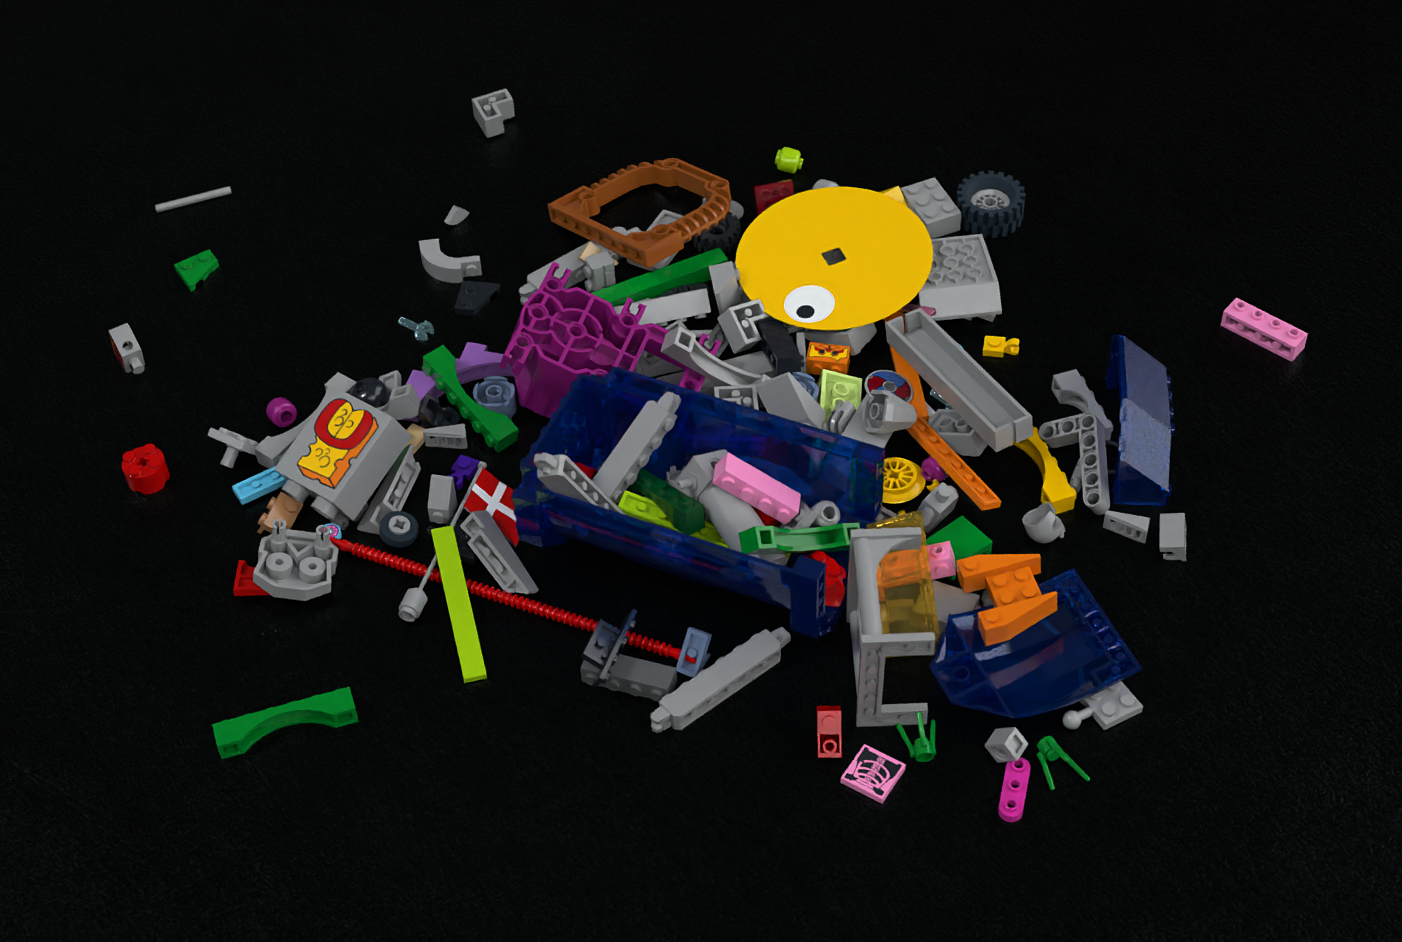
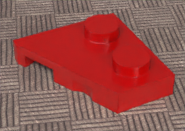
M243 560L238 562L233 588L234 596L271 595L253 582L255 568L246 565V561Z

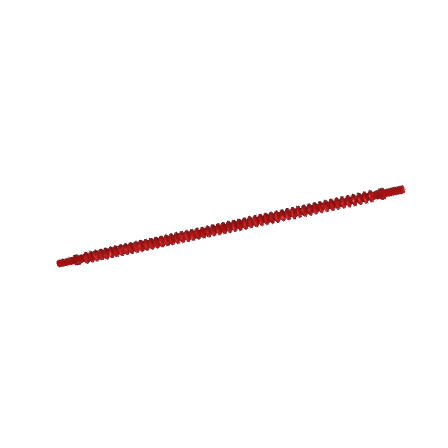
M331 536L329 538L331 543L339 548V550L351 552L353 556L356 554L358 557L363 556V559L368 558L369 561L374 559L375 563L380 562L381 565L385 563L387 567L391 565V568L396 567L397 570L402 569L403 572L408 571L409 574L413 572L415 576L419 574V577L425 576L428 570L425 564L421 566L420 563L415 564V561L410 562L409 559L404 561L403 557L398 558L397 555L393 557L391 553L387 555V552L382 553L381 550L376 551L375 548L370 549L369 546L365 548L363 544L359 546V543L352 544L345 539L340 540ZM434 568L429 578L431 581L436 580L437 583L442 582L440 571L438 572V569ZM465 578L468 592L470 591L471 594L476 593L477 596L482 594L483 598L488 597L489 600L493 598L494 602L499 600L500 604L505 602L506 606L511 604V607L516 606L517 609L522 608L523 611L528 609L529 613L534 611L535 615L540 613L541 617L546 615L547 619L551 617L553 621L557 619L559 623L563 621L565 625L569 623L570 626L575 625L576 628L581 627L582 630L587 629L588 632L594 631L599 622H594V619L589 621L588 617L583 619L582 615L577 617L576 613L571 615L570 611L565 613L564 609L559 611L558 607L553 609L552 605L547 607V604L541 605V602L536 603L535 600L530 602L529 598L524 600L523 596L518 598L517 594L512 596L511 592L507 594L505 590L501 592L500 589L489 588V585L484 586L483 583L478 585L477 581L472 583L471 579L466 581ZM627 631L626 636H628L626 643L629 642L630 646L635 644L636 648L641 646L642 650L647 648L648 652L653 650L654 654L659 652L660 656L665 654L666 658L671 656L679 660L682 649L673 648L671 644L666 646L665 642L660 644L659 640L654 642L653 638L648 640L647 636L642 638L641 634L636 636L635 632L630 634V631ZM688 655L685 657V661L696 664V658H691Z

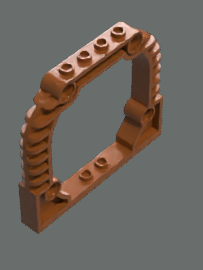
M667 158L663 161L655 160L654 165L648 162L639 163V167L629 165L627 170L620 169L617 171V174H610L608 179H601L599 184H592L591 189L583 185L548 204V209L552 222L637 264L649 268L683 249V241L689 242L692 236L698 237L701 231L707 232L710 227L717 226L718 221L722 222L726 218L725 215H728L730 212V202L732 199L729 182L726 179L677 158ZM653 183L667 187L678 185L705 197L707 201L700 208L668 225L659 224L649 231L632 232L626 236L589 219L590 216L597 215L600 212V207L632 189Z

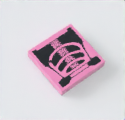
M864 744L842 775L841 783L883 803L905 771L906 764Z

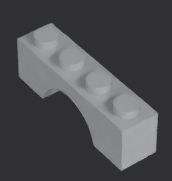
M1077 369L1053 375L1052 391L1059 403L1073 405L1083 413H1093L1104 425L1105 440L1110 441L1111 432L1113 431L1112 422L1104 415L1102 406L1098 405L1094 393L1086 386L1084 377L1080 376Z
M411 383L393 388L389 402L376 409L392 416L397 421L405 418H414L419 414L422 403Z

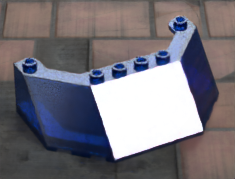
M1112 335L1106 387L1107 389H1116L1117 381H1119L1121 436H1119L1118 455L1113 479V504L1166 506L1167 497H1171L1172 491L1171 484H1169L1171 436H1174V423L1170 422L1173 419V407H1169L1172 401V392L1168 391L1171 379L1170 376H1167L1166 366L1125 336Z

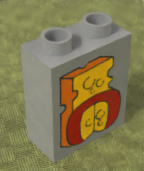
M333 386L274 470L287 480L281 490L291 498L303 504L307 497L310 496L315 499L311 507L329 520H333L339 512L354 521L412 436L392 416Z

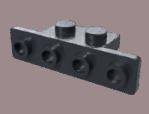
M634 608L625 617L620 629L615 628L602 619L597 623L580 656L583 660L600 669L592 687L596 688L600 683L605 684L611 672L608 669L610 665L614 666L620 654L617 651L619 648H623L628 639V636H626L627 631H631L637 621L634 618L637 610Z

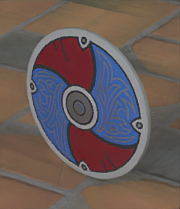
M889 370L874 371L865 380V390L869 397L873 395L870 394L872 390L890 391L908 403L913 397V388L909 381L896 372Z

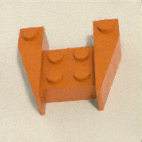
M1040 554L975 555L956 561L957 577L964 594L986 588L994 606L993 609L978 612L979 631L985 646L1008 641L1057 611V592L1042 595L1033 576L1041 573Z

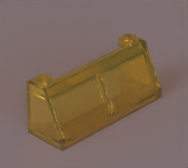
M914 511L867 524L866 529L921 527L920 549L891 550L883 557L878 566L876 578L882 634L934 632V654H936L940 633L922 511ZM885 656V658H890V657H902V656Z

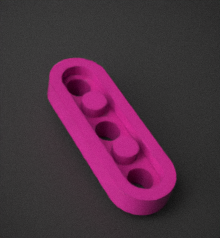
M1022 757L1018 761L1007 762L998 812L1000 817L1008 822L1018 821L1023 814L1030 764Z

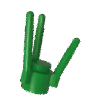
M918 711L916 714L920 738L915 740L914 745L911 744L902 725L896 723V727L909 749L910 757L916 758L918 762H927L936 755V721L934 719L931 720L929 741L925 737L921 712Z
M1046 736L1038 742L1037 748L1040 752L1036 756L1041 761L1051 790H1054L1055 787L1046 759L1054 761L1061 757L1086 781L1090 780L1089 776L1062 750L1052 736Z

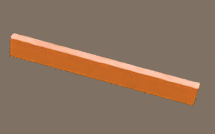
M902 308L883 319L885 325V322L902 316L904 322V333H906L905 318ZM889 344L895 372L905 377L913 388V397L909 404L914 407L915 411L925 421H928V411L918 373Z
M916 412V422L911 428L906 429L913 438L937 461L943 470L982 511L1000 507L1002 501Z

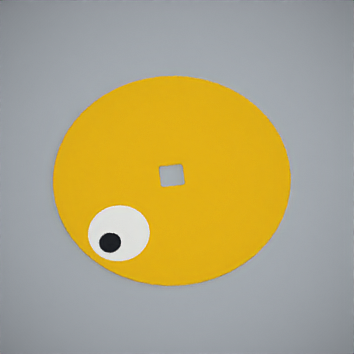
M855 187L818 188L792 195L775 203L763 211L749 225L740 240L736 253V268H738L740 275L739 283L751 301L760 299L765 308L764 312L777 320L797 327L814 330L851 329L865 326L890 316L908 304L922 289L928 279L933 262V247L930 235L923 222L912 210L887 195ZM840 248L846 260L828 265L822 253Z

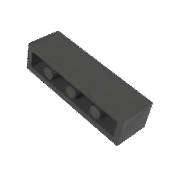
M620 654L614 666L610 665L608 671L611 674L605 684L600 683L598 686L612 691L626 692L633 696L650 698L659 702L666 694H671L674 691L677 683V668ZM584 660L580 668L582 682L592 685L600 669Z

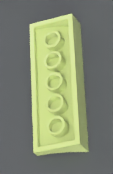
M826 369L822 370L817 381L819 386L817 403L827 412L823 423L824 426L839 401L843 400V405L847 400L855 406L856 410L861 404L862 379ZM823 426L821 431L813 434L810 475L821 473L828 457L841 437L840 434H827L823 431Z

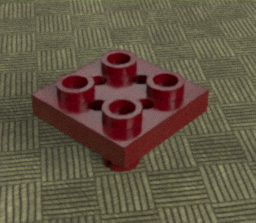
M791 179L753 187L758 216L775 203L794 195Z

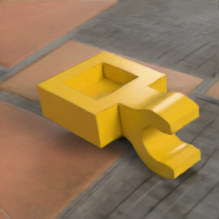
M985 336L983 356L1003 357L1004 353L1018 355L1019 339L1012 338L1005 342V337Z

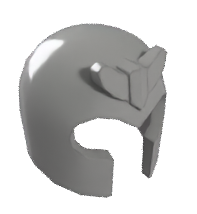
M1043 503L1025 514L1022 519L1029 537L1038 543H1049L1058 536L1064 538V525L1054 514L1056 510L1051 503Z

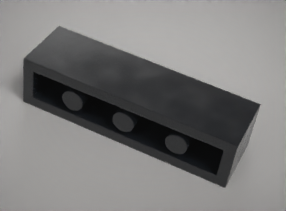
M757 321V330L761 337L758 344L776 377L787 372L791 375L793 372H801V367H804V357L799 353L798 346H795L793 337L789 335L788 329L783 325L782 321Z

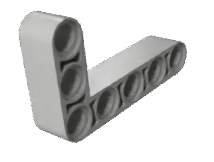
M1091 412L1044 423L1039 428L1038 434L1049 447L1058 448L1079 443L1084 503L1094 514H1105L1106 510L1110 508L1104 425Z

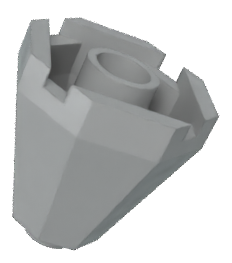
M872 390L870 394H873L872 397L866 398L864 401L862 422L868 426V428H865L866 432L884 434L911 428L916 422L917 414L914 407L890 391Z

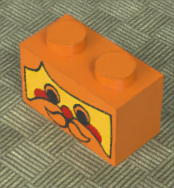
M810 342L806 358V374L820 375L822 370L826 369L847 375L850 363V346Z

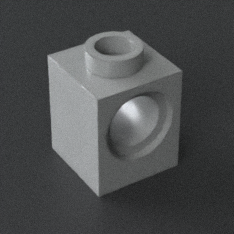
M1016 727L995 729L984 746L998 763L1018 761L1028 743Z

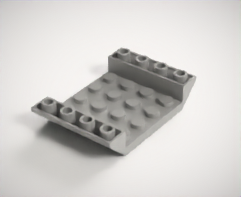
M983 235L931 239L933 262L928 279L918 292V308L926 312L934 321L1002 314L999 282Z

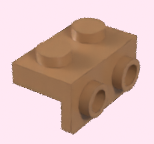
M283 492L277 498L272 497L266 507L269 509L268 513H263L257 523L261 525L257 532L261 534L265 529L272 534V522L275 519H279V526H281V519L286 522V529H291L303 504Z

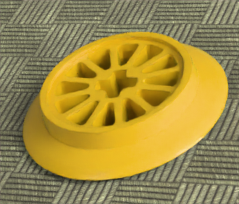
M892 457L875 463L864 483V487L867 493L874 499L884 503L897 504L917 497L924 489L926 480L922 476V470L917 464L903 458Z

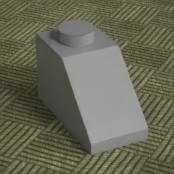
M432 474L428 499L430 522L447 524L449 519L454 517L458 506L453 477Z

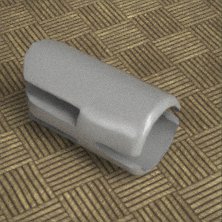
M843 400L836 404L823 426L825 433L842 435L856 412V408L851 402L846 400L842 405Z

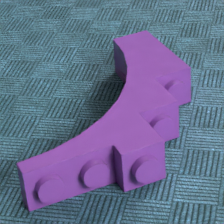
M467 342L460 359L455 358L456 375L460 385L490 376L515 377L511 372L513 367L507 363L505 369L500 368L499 365L504 354L488 352L487 345ZM413 370L406 385L412 383L421 403H423L427 393L437 399L445 394L443 390L440 391L436 387L434 380L430 376H426L423 371ZM416 415L414 418H411V419L405 418V419H401V420H407V421H412V422H418V423H419L420 418L417 417V415Z

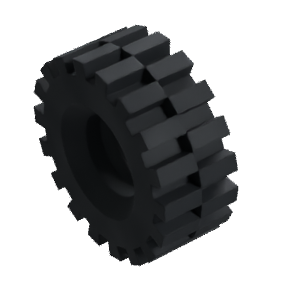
M729 212L728 215H725L726 218L722 222L718 221L717 226L710 227L707 232L701 231L698 237L692 236L694 247H698V251H704V253L716 248H720L723 253H732V249L736 250L741 240V225L737 216H732V212Z

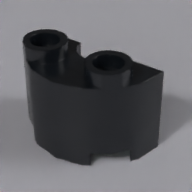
M427 393L417 417L421 420L420 425L425 429L457 425L462 415L452 407H442L439 404L440 400Z

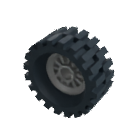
M981 171L978 172V176L971 174L969 175V180L964 178L962 184H959L956 206L961 212L960 226L964 225L963 229L965 231L971 229V234L973 235L981 233L984 238H987V235L997 238L998 234H1001L1002 237L1006 236L1007 231L1013 233L1015 228H1019L1024 214L1025 193L1024 187L1020 186V182L1018 180L1013 181V176L1008 175L1004 177L1003 172H999L997 175L994 174V171H988V174H984Z

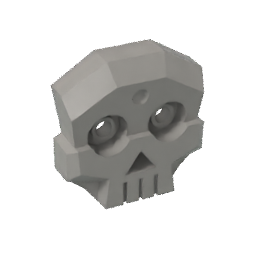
M275 519L272 522V534L261 539L258 551V564L253 572V582L273 597L306 601L331 592V576L336 572L339 549L329 540L330 527L325 525V532H323V525H319L316 528V533L286 529V522L281 519V526H279V519Z

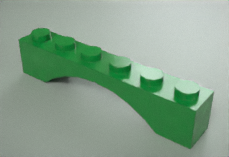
M444 345L423 356L422 369L425 375L430 376L434 380L436 387L440 391L443 390L449 402L459 408L462 417L472 423L474 430L477 433H481L489 447H493L498 453L518 441V428L505 414L496 413L482 407L466 394L456 375L455 357Z
M841 523L804 529L754 526L738 534L742 555L808 553L817 550L823 552L847 551L850 549V530L860 529V524Z
M346 687L325 694L314 695L303 700L292 701L281 706L270 707L259 712L248 713L230 720H223L212 724L222 760L245 753L260 738L285 726L299 723H317L337 728L359 721L350 687Z

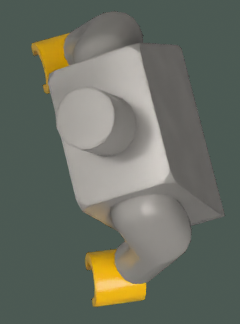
M937 479L932 480V485L926 486L931 493L922 501L915 515L907 516L904 510L898 512L900 517L916 526H920L926 533L933 530L954 510L959 498L958 492L954 487L947 486L943 482L940 484Z

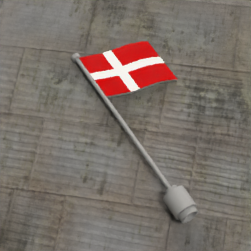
M480 461L477 466L478 470L450 526L453 525L454 528L463 508L470 514L473 511L487 510L505 538L516 548L535 507L523 495L497 480L486 470L487 464ZM436 554L419 588L408 589L398 608L399 616L405 621L413 622L419 618L427 602V596L423 588L437 562Z

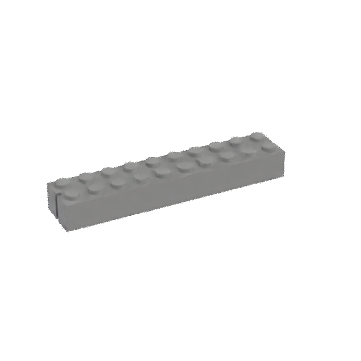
M921 308L905 314L906 333H904L902 316L885 322L887 342L995 452L1013 445V441L1018 443L1033 436L1032 416Z

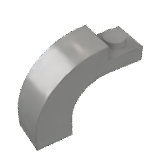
M439 239L419 241L422 264L425 270L434 278L444 282L462 283L463 277L482 275L480 255L452 258L440 251Z

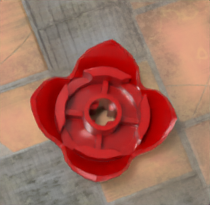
M820 550L804 556L792 564L790 573L794 578V583L787 591L790 603L802 604L809 602L812 598H817L826 606L840 607L845 595L843 579L846 578V571L840 564Z

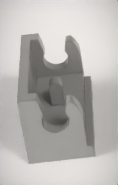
M1185 513L1160 514V552H1173L1172 554H1163V559L1186 561Z

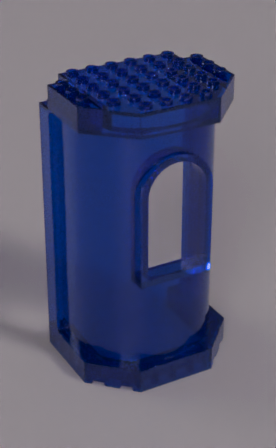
M615 366L604 378L593 374L590 376L580 374L576 381L571 383L569 392L566 396L562 397L560 406L551 414L549 423L546 427L542 428L540 437L536 442H533L529 454L520 463L522 483L512 493L519 540L543 548L566 544L570 538L675 575L789 610L790 630L814 638H818L819 635H826L827 632H833L847 604L849 550L824 552L846 571V578L843 579L845 595L840 607L826 606V564L804 557L813 554V552L791 553L785 567L553 492L537 478L538 468L534 464L535 454L546 452L551 455L561 454L567 456L573 462H579L600 470L647 401L654 400L658 402L663 394L668 391L680 395L682 399L675 412L678 417L673 428L667 431L662 438L661 445L652 452L649 462L642 467L643 469L664 481L667 477L666 472H670L671 466H675L676 470H682L683 466H687L693 456L726 449L730 454L800 493V499L810 508L825 500L836 504L840 511L838 524L859 523L860 529H875L876 517L880 515L882 510L885 448Z

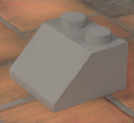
M732 261L709 266L718 310L721 315L730 306L734 307L741 304L740 294L744 293L740 283H737V280H740L738 268L734 269Z

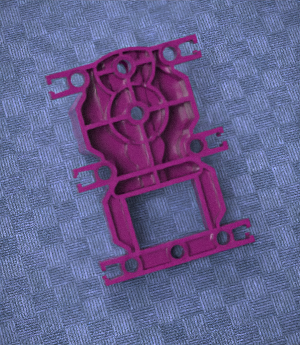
M553 262L539 289L524 304L515 330L499 365L502 369H505L507 363L513 367L511 372L515 376L520 405L556 422L563 410L566 409L571 397L580 395L576 404L583 407L586 403L584 400L587 394L594 397V403L590 411L596 413L600 404L603 409L611 413L617 408L637 417L647 401L654 400L658 402L661 398L628 382L644 350L685 370L675 391V394L680 395L682 399L675 412L678 417L673 428L667 431L673 434L670 442L667 441L666 447L673 449L705 380V376L661 352L665 334L670 331L654 323L639 324L647 306L640 303L637 307L639 310L634 315L629 310L633 299L628 297L619 315L615 312L610 302L579 287L564 289L572 270L566 268L563 277L559 279L554 274L560 265ZM702 333L698 343L703 346L705 341H708L709 336ZM715 340L711 349H704L715 356L721 341Z

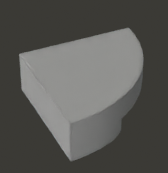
M453 205L444 222L448 225H456L463 221L469 212Z

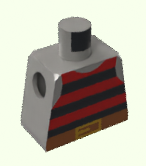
M128 323L109 330L114 353L125 372L142 373L145 365L142 350ZM127 342L128 346L123 347V344Z

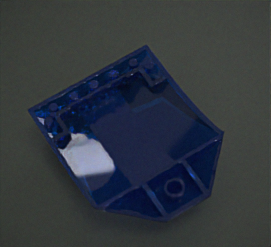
M1074 568L1038 585L1042 595L1057 592V611L1008 641L985 646L979 631L978 612L993 609V605L954 615L949 613L946 628L942 632L937 645L936 655L930 664V670L951 704L1015 719L1046 713L1086 699L1141 672L1142 667Z

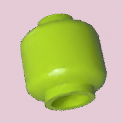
M783 147L782 150H778L775 164H777L778 170L794 174L797 169L801 170L804 159L800 158V151Z

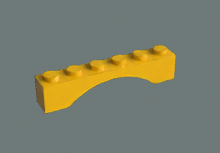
M1033 427V436L1018 443L1013 441V444L1032 457L1041 471L1044 482L1041 494L1042 504L1051 503L1056 510L1054 514L1072 510L1077 498L1076 491L1073 487H1070L1065 473L1059 469L1056 458L1052 457L1049 453L1046 442H1043L1039 437L1038 429Z

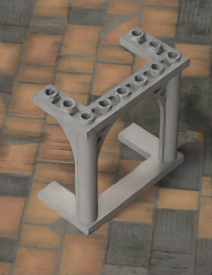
M921 527L850 530L846 621L850 623L857 690V727L896 725V723L901 725H917L916 713L918 711L921 712L923 724H927V703L882 705L885 656L934 655L935 634L934 632L882 634V629L895 621L912 620L915 600H879L876 578L878 566L889 551L921 548Z

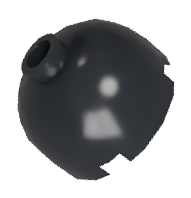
M367 377L356 382L349 394L378 408L386 405L391 391L381 380Z

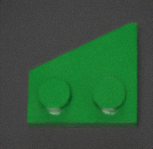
M210 249L174 264L176 272L191 292L196 289L195 284L200 280L204 281L219 266L218 260Z

